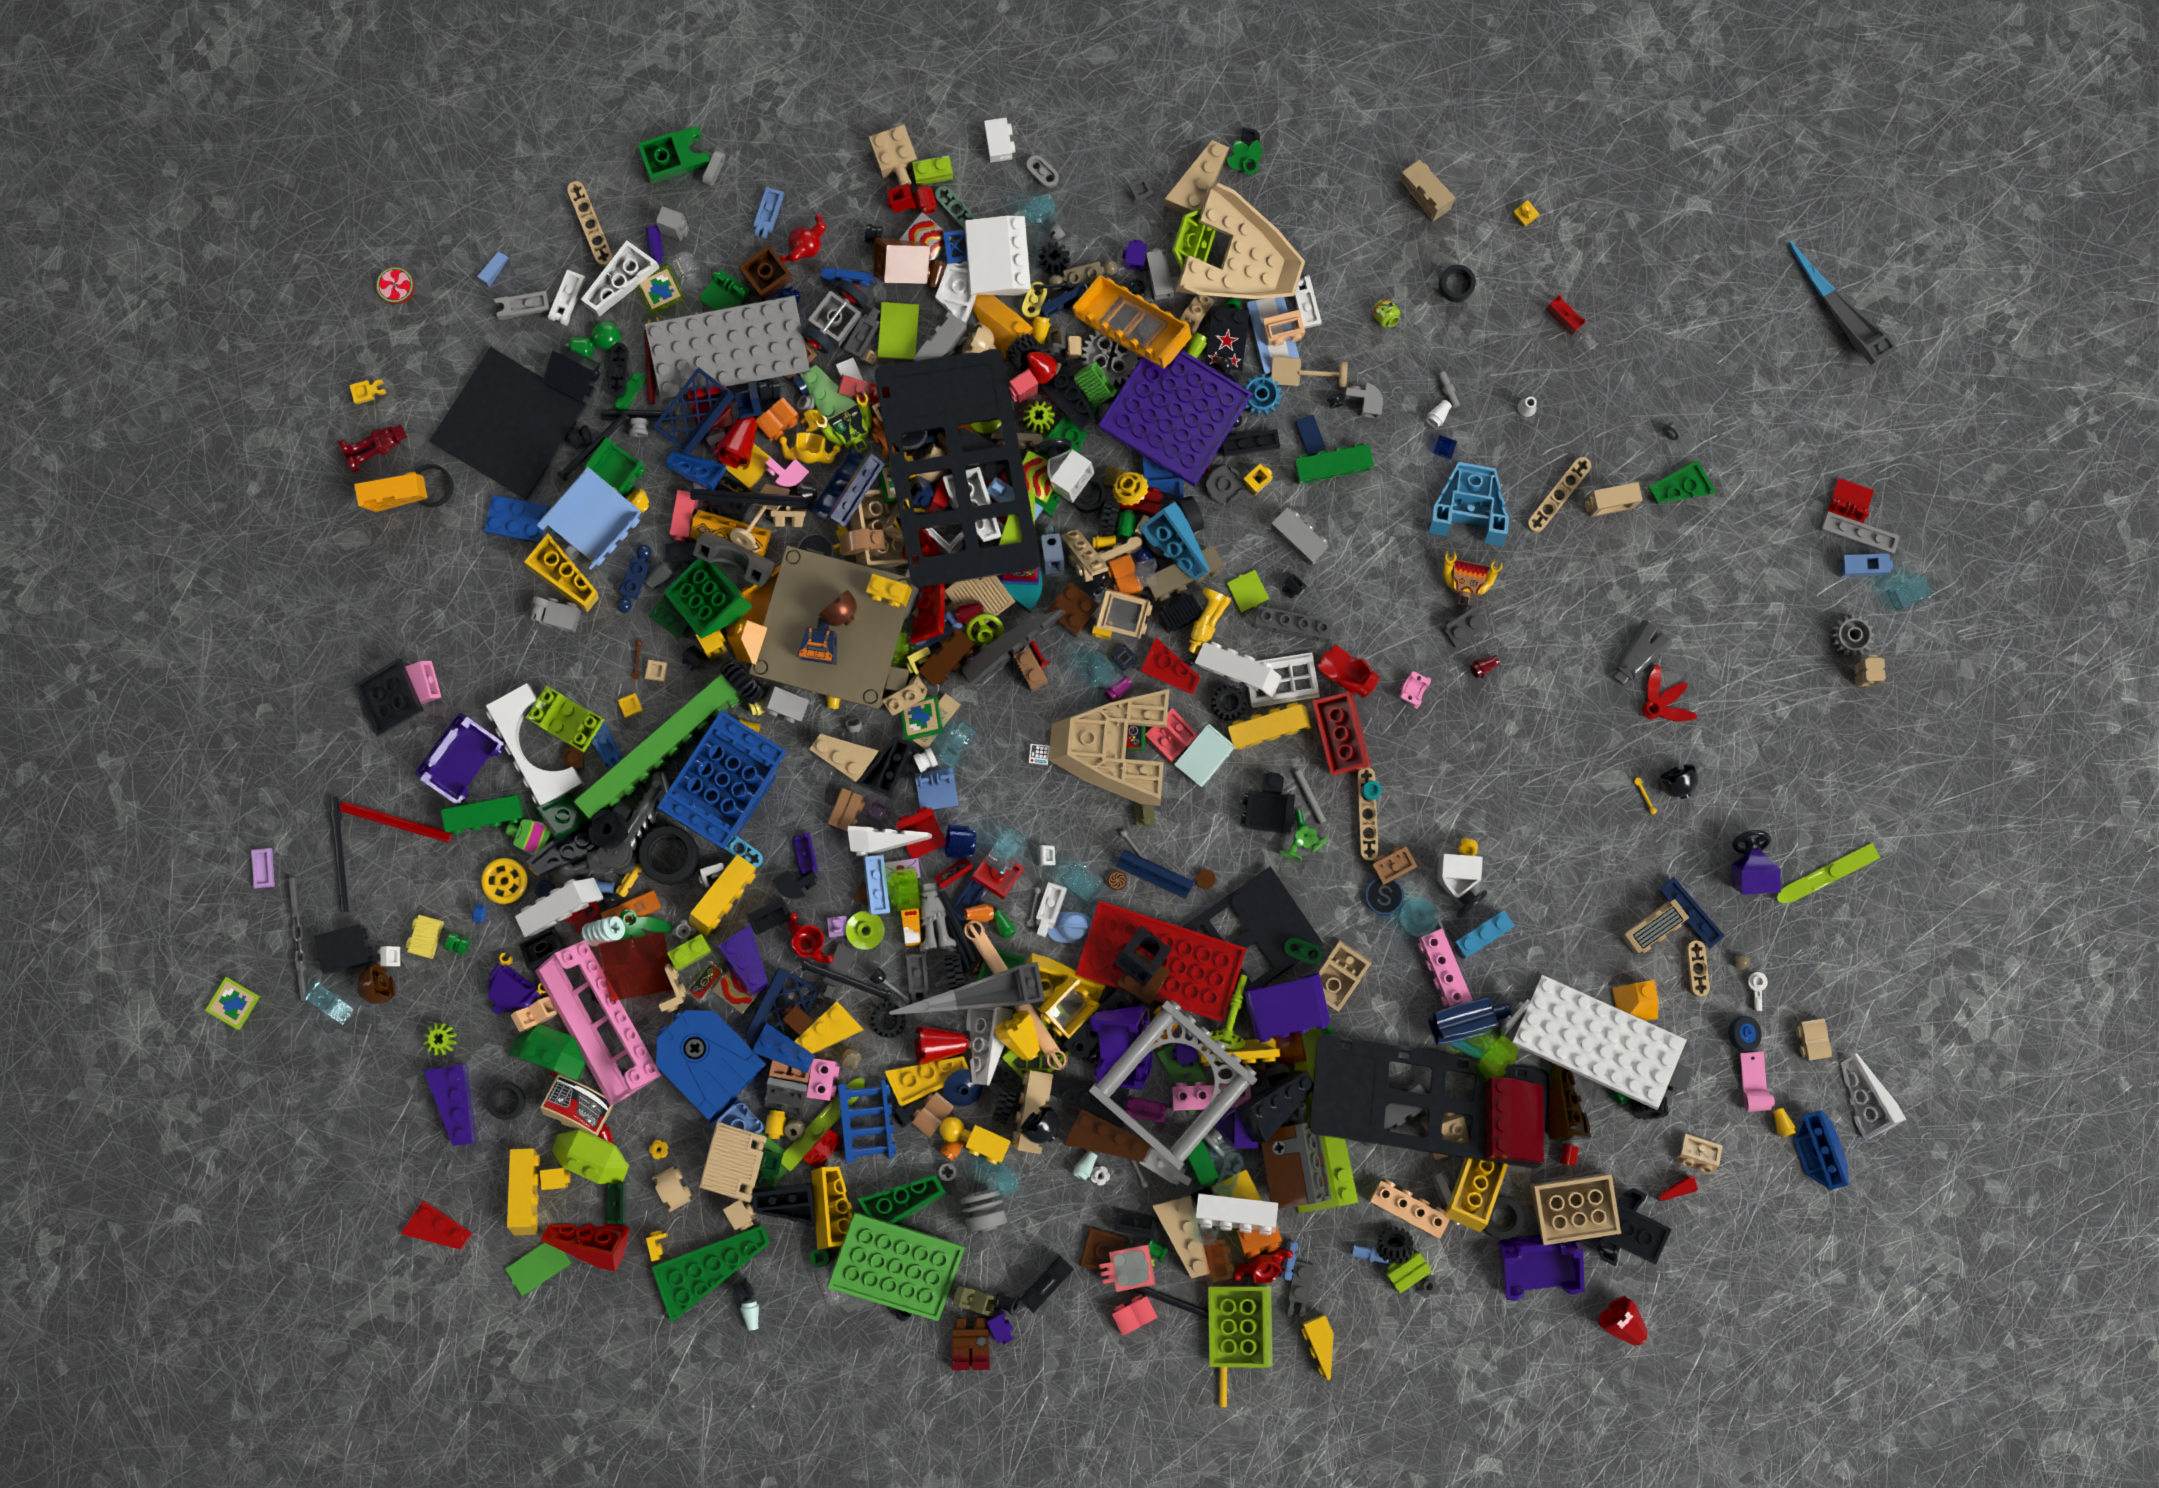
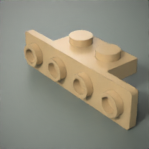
M1079 529L1071 530L1061 535L1062 540L1069 547L1070 555L1068 556V561L1071 566L1076 568L1078 576H1082L1088 582L1093 580L1094 575L1108 571L1106 563Z

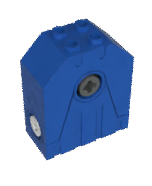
M686 1010L684 1013L680 1011L672 1019L674 1022L669 1027L665 1025L658 1032L660 1036L657 1038L656 1066L711 1122L767 1066L715 1011ZM694 1046L700 1050L699 1053L693 1052L692 1048Z

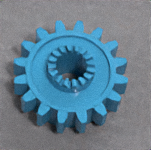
M1265 374L1259 378L1255 375L1253 380L1248 378V384H1243V387L1252 392L1253 395L1244 409L1251 408L1250 414L1256 411L1259 417L1261 412H1264L1265 416H1268V410L1272 413L1275 412L1274 406L1279 407L1280 405L1277 400L1282 399V395L1278 394L1282 390L1277 388L1278 382H1273L1271 376L1265 378ZM1258 392H1264L1266 397L1261 399L1256 394Z

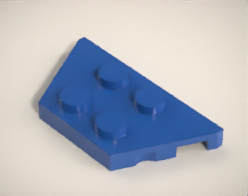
M1142 455L1144 478L1147 479V484L1179 499L1184 498L1182 479Z

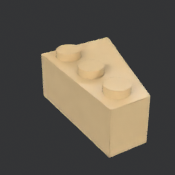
M1418 160L1401 172L1400 180L1432 222L1451 209L1455 196L1421 160Z

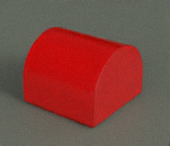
M1563 1144L1560 1164L1575 1166L1579 1150L1578 1146Z

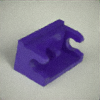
M808 832L801 836H793L792 841L800 876L810 874L811 872H819L811 834Z

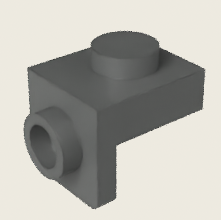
M1064 326L1048 330V345L1043 346L1041 351L1049 352V355H1058L1060 351L1067 349Z

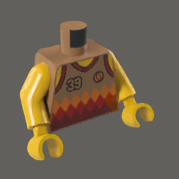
M1445 551L1446 561L1444 563L1443 577L1447 586L1451 588V593L1459 594L1457 604L1469 606L1470 597L1477 598L1480 594H1485L1494 584L1503 563L1501 562L1499 567H1495L1494 559L1491 562L1490 569V566L1457 560L1455 551H1453L1452 557H1447L1448 551Z

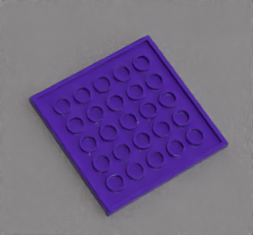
M1183 350L1177 354L1165 369L1142 357L1097 428L1195 487L1253 393Z

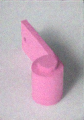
M1764 1051L1740 1053L1743 1101L1746 1112L1771 1110L1775 1100L1773 1094H1770L1766 1087Z

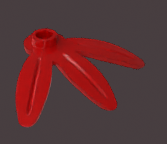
M1655 665L1647 681L1646 693L1648 701L1642 706L1643 715L1650 720L1656 719L1659 716L1677 722L1697 719V714L1692 711L1666 707L1683 694L1688 686L1686 682L1669 688L1658 697L1661 685V668L1659 665Z

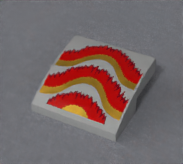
M923 212L899 239L924 242L929 245L932 252L929 264L945 248L942 236L944 230Z

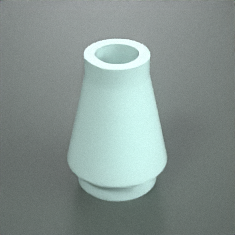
M1088 1150L1073 1167L1072 1174L1086 1181L1087 1178H1090L1098 1156Z
M757 1300L741 1302L740 1311L747 1330L758 1329L759 1304H757Z

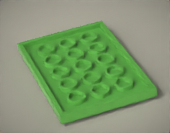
M853 1212L827 1288L939 1321L965 1246Z

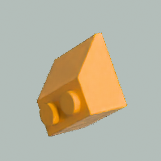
M741 619L728 625L727 639L738 661L756 664L767 627Z

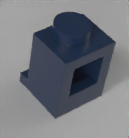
M916 475L909 483L913 504L924 508V506L931 503V499L934 496L931 487L932 482Z

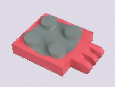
M1149 1245L1109 1252L1111 1262L1098 1265L1099 1269L1107 1267V1271L1100 1272V1277L1108 1275L1109 1278L1101 1280L1102 1284L1115 1282L1116 1292L1156 1284Z

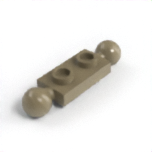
M1112 260L1106 261L1103 266H1100L1099 261L1062 270L1064 275L1062 277L1060 275H1052L1049 278V284H1061L1070 281L1073 284L1071 288L1084 282L1090 284L1099 275L1103 276L1104 273L1110 276L1114 275L1118 270V266Z

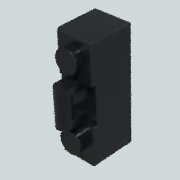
M1059 1255L1024 1292L1019 1300L1034 1313L1071 1274L1074 1268Z

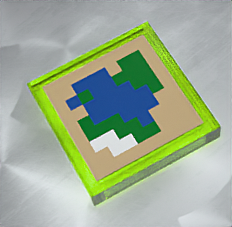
M669 265L656 270L637 285L651 315L685 300Z

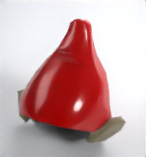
M1030 352L1026 356L1028 364L1026 370L1029 369L1038 384L1050 381L1055 374H1058L1062 364L1058 363L1051 355L1043 352Z

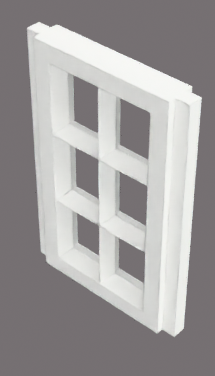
M1312 652L1254 661L1261 664V661L1272 665V669L1288 667L1289 677L1281 678L1280 682L1290 681L1292 691L1277 694L1275 691L1273 698L1267 695L1257 697L1256 691L1248 687L1252 708L1320 697ZM1307 664L1309 674L1293 677L1292 666ZM1310 679L1311 688L1296 690L1294 680Z

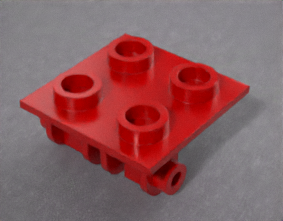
M1838 478L1828 511L1864 523L1865 518H1868L1870 514L1868 509L1874 490Z
M828 1129L802 1159L818 1169L824 1166L831 1154L841 1147L843 1139L835 1131Z

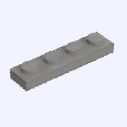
M1829 511L1826 513L1821 527V531L1891 555L1895 554L1900 538L1899 535Z

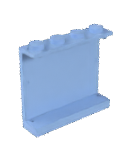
M587 467L542 517L537 526L542 530L547 525L550 526L592 561L589 567L591 570L595 565L599 567L605 560L604 555L607 552L611 554L617 547L615 543L618 540L623 541L628 535L627 530L630 527L634 528L639 523L638 517L641 511Z

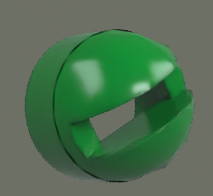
M1230 297L1224 307L1239 309L1240 301L1238 298Z

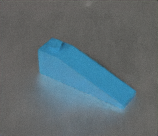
M1176 502L1161 510L1139 527L1150 544L1154 547H1159L1165 552L1164 555L1167 558L1171 557L1178 563V567L1195 581L1210 571L1188 520Z

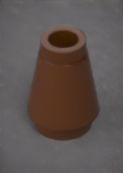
M931 260L928 265L930 268L928 287L939 288L946 270L945 262Z

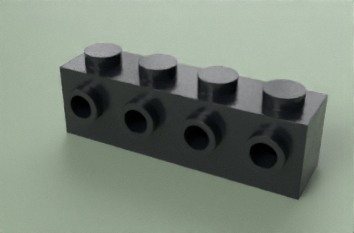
M1114 988L1099 1003L1100 1006L1095 1012L1129 1008L1134 1005L1118 989ZM1090 1017L1069 1039L1065 1037L1060 1042L1078 1061L1086 1059L1091 1053L1090 1049L1094 1045H1099L1098 1032H1093L1089 1024Z

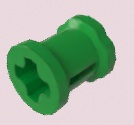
M1151 1238L1147 1244L1149 1245L1150 1255L1157 1258L1158 1262L1161 1263L1169 1247H1164L1154 1242V1239Z

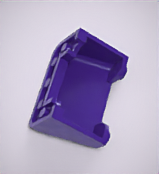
M459 713L419 765L415 775L450 801L459 805L469 795L467 793V786L489 757L498 756L501 753L504 742L463 713Z
M1135 1006L1095 1012L1090 1017V1027L1093 1032H1098L1101 1060L1094 1068L1097 1084L1150 1024L1148 1007ZM1152 1050L1141 1060L1119 1087L1143 1089L1153 1067Z
M1541 1235L1507 1240L1503 1239L1499 1242L1506 1300H1519L1524 1296V1290L1562 1286L1563 1290L1571 1295L1584 1292V1258L1579 1240L1543 1245Z

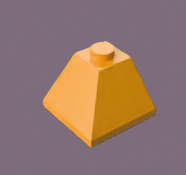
M1654 980L1612 988L1617 1009L1644 1021L1658 1019V996Z

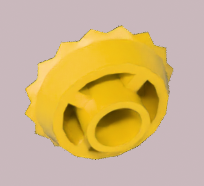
M1127 472L1117 478L1112 492L1118 503H1122L1124 506L1127 504L1132 506L1134 503L1139 504L1140 500L1144 499L1148 493L1147 488L1149 485L1147 484V479L1142 474Z

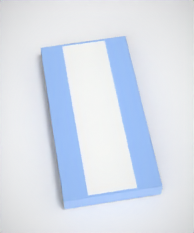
M1284 297L1264 298L1247 302L1246 305L1247 309L1250 310L1249 316L1264 374L1272 373L1273 357L1299 358L1296 342H1291V340L1285 341L1280 346H1268L1262 327L1264 318L1288 313ZM1291 322L1270 327L1272 335L1292 330Z

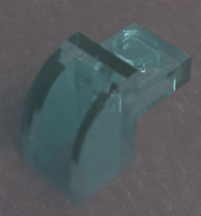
M961 720L943 745L938 759L954 768L963 752L970 745L977 730Z

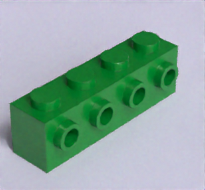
M1364 443L1355 444L1353 448L1348 449L1338 447L1333 452L1328 453L1327 450L1319 451L1313 456L1303 454L1294 461L1298 485L1371 471L1374 468L1370 445H1364Z
M520 793L441 809L445 833L451 832V835L462 833L463 829L470 828L471 831L482 829L483 825L488 824L490 827L500 826L501 822L509 821V824L520 822V818L525 816Z

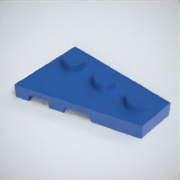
M674 450L666 460L667 468L707 490H714L726 472L725 464L692 455L688 456L685 453Z

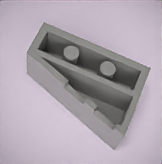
M949 311L945 315L948 319L941 327L939 325L936 327V333L930 340L924 343L913 358V361L955 355L954 350L958 346H963L968 339L967 325Z

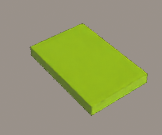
M882 302L878 359L913 361L917 347L919 304Z

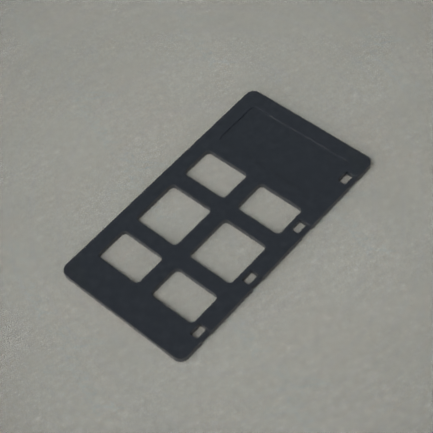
M991 349L980 353L972 352L878 367L875 370V380L911 584L916 588H923L1037 569L1040 566L1041 560L1002 353L997 349ZM889 388L890 397L883 398L882 389ZM991 420L1001 421L1004 446L971 452L962 451L958 432L960 425ZM944 429L948 448L947 455L906 461L901 439L903 434ZM898 443L900 453L893 454L892 444ZM1007 461L1009 463L1015 499L973 506L966 476V467ZM951 470L958 508L956 510L916 515L909 476ZM908 499L910 509H903L902 500ZM1017 515L1019 517L1022 542L981 548L979 546L976 521ZM960 524L962 526L965 551L931 557L922 556L919 530ZM918 555L920 565L913 566L912 556Z

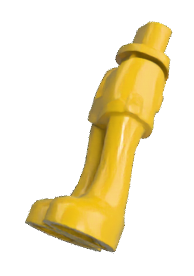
M1206 587L1203 588L1202 594L1208 599L1207 606L1199 620L1194 623L1191 632L1192 640H1189L1191 645L1188 651L1196 655L1199 654L1203 643H1208L1212 638L1216 622L1231 601V598Z

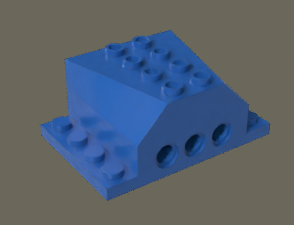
M721 710L657 809L724 850L731 838L736 839L778 776L777 768L787 754V751Z

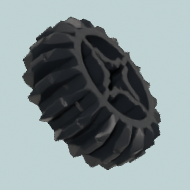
M731 657L720 667L722 675L748 703L754 705L765 695L764 689L756 679L749 675V672L735 658Z

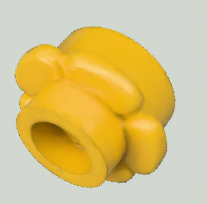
M655 1140L649 1147V1152L655 1159L665 1158L668 1154V1144L661 1140Z

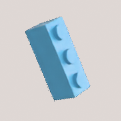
M1503 910L1456 940L1454 945L1461 957L1465 959L1515 926Z

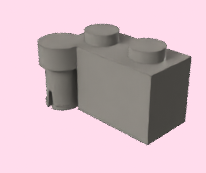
M533 597V608L529 620H536L540 625L572 633L576 632L581 614L579 608H576V604L566 602L564 605L558 603V600L547 597L546 600L540 597Z

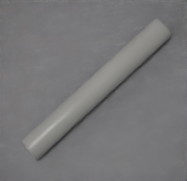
M1302 771L1295 772L1294 774L1319 824L1326 822Z

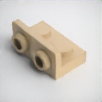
M1685 1133L1676 1162L1681 1163L1685 1167L1699 1169L1703 1173L1713 1174L1719 1167L1723 1146Z

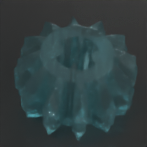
M1043 194L1028 202L1024 210L1031 224H1039L1053 217L1057 207L1050 195Z

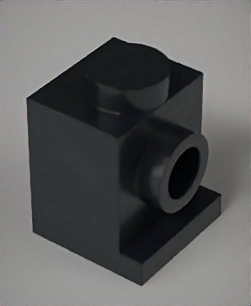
M1102 573L1094 575L1093 580L1084 581L1079 589L1096 601L1095 595L1099 596L1102 593L1107 578Z
M1264 773L1262 792L1282 794L1284 777L1279 773Z

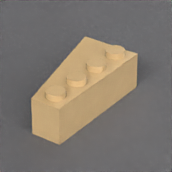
M1027 1069V1073L1023 1074L1022 1084L1025 1086L1024 1091L1020 1092L1018 1104H1021L1020 1112H1016L1015 1123H1017V1129L1013 1131L1011 1142L1014 1143V1147L1017 1150L1037 1154L1042 1153V1147L1027 1140L1020 1131H1023L1021 1126L1027 1117L1033 1112L1035 1114L1040 1112L1039 1107L1045 1105L1046 1101H1049L1053 1078L1051 1073Z
M1191 1196L1152 1205L1190 1278L1210 1274Z

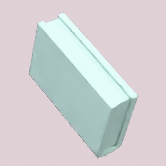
M1208 724L1175 765L1199 786L1203 787L1224 760L1230 756L1235 745Z

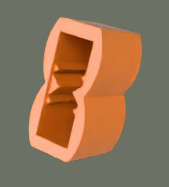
M783 397L756 420L757 427L770 441L774 439L777 441L784 435L783 431L785 429L793 428L798 423L799 414Z
M1130 554L1109 561L1107 573L1109 578H1113L1115 581V585H1113L1115 591L1130 595L1143 592L1140 578Z

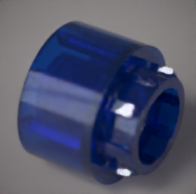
M949 824L946 832L945 856L947 858L966 859L967 856L974 855L976 832L969 830V826Z

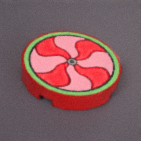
M401 267L387 268L377 278V293L389 304L405 303L414 293V279L407 270Z

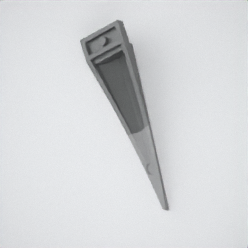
M1038 962L1013 967L954 990L890 1011L889 1014L1023 1006L1043 1002L1045 997Z

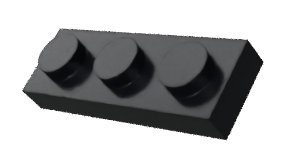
M1278 430L1228 436L1222 443L1224 457L1280 449Z

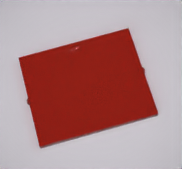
M664 932L598 944L610 1002L674 990L664 969L666 964H671L667 954L668 949Z

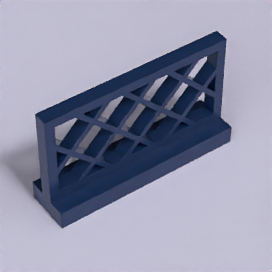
M698 367L654 424L653 428L689 456L735 397V393L728 390ZM698 373L706 378V385L695 386L694 378ZM709 387H718L723 393L720 397L711 398ZM707 388L708 399L698 400L696 389ZM694 389L695 400L684 401L683 393L685 390ZM709 401L710 410L699 413L698 402ZM696 403L697 413L686 415L685 404ZM682 404L684 415L673 416L672 407ZM697 416V427L688 428L687 417ZM684 418L685 428L675 430L673 419ZM671 419L672 430L664 431L659 427L662 420ZM686 431L687 440L684 444L676 440L675 432Z
M1125 849L1121 853L1116 868L1184 899L1187 898L1194 882Z
M778 968L743 1038L756 1044V1037L763 1030L764 1022L765 1024L767 1023L766 1018L768 1014L776 1012L779 1023L771 1026L776 1027L780 1025L782 1033L787 1037L791 1036L790 1039L794 1041L798 1033L794 1031L793 1033L785 1034L782 1024L786 1022H781L778 1011L786 1009L790 1005L787 994L798 990L801 1001L791 1004V1006L802 1003L804 1013L808 1014L820 988ZM787 977L795 980L797 988L786 991L784 983ZM809 987L815 990L811 998L803 1000L800 989ZM785 995L788 1006L777 1009L776 998Z

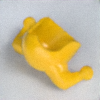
M797 433L794 447L790 449L786 444V437L782 436L779 439L782 453L786 460L799 459L808 464L815 462L831 464L837 453L841 451V447L835 445L833 451L827 453L824 450L825 437L814 433Z

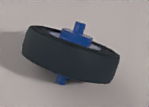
M1749 1016L1737 1017L1729 1026V1039L1736 1049L1751 1051L1759 1046L1762 1032L1760 1025L1754 1018Z

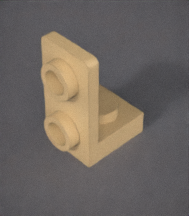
M1196 295L1180 319L1189 324L1192 336L1215 302L1207 295Z
M917 674L911 678L908 686L884 698L883 703L892 715H896L925 699L928 689Z

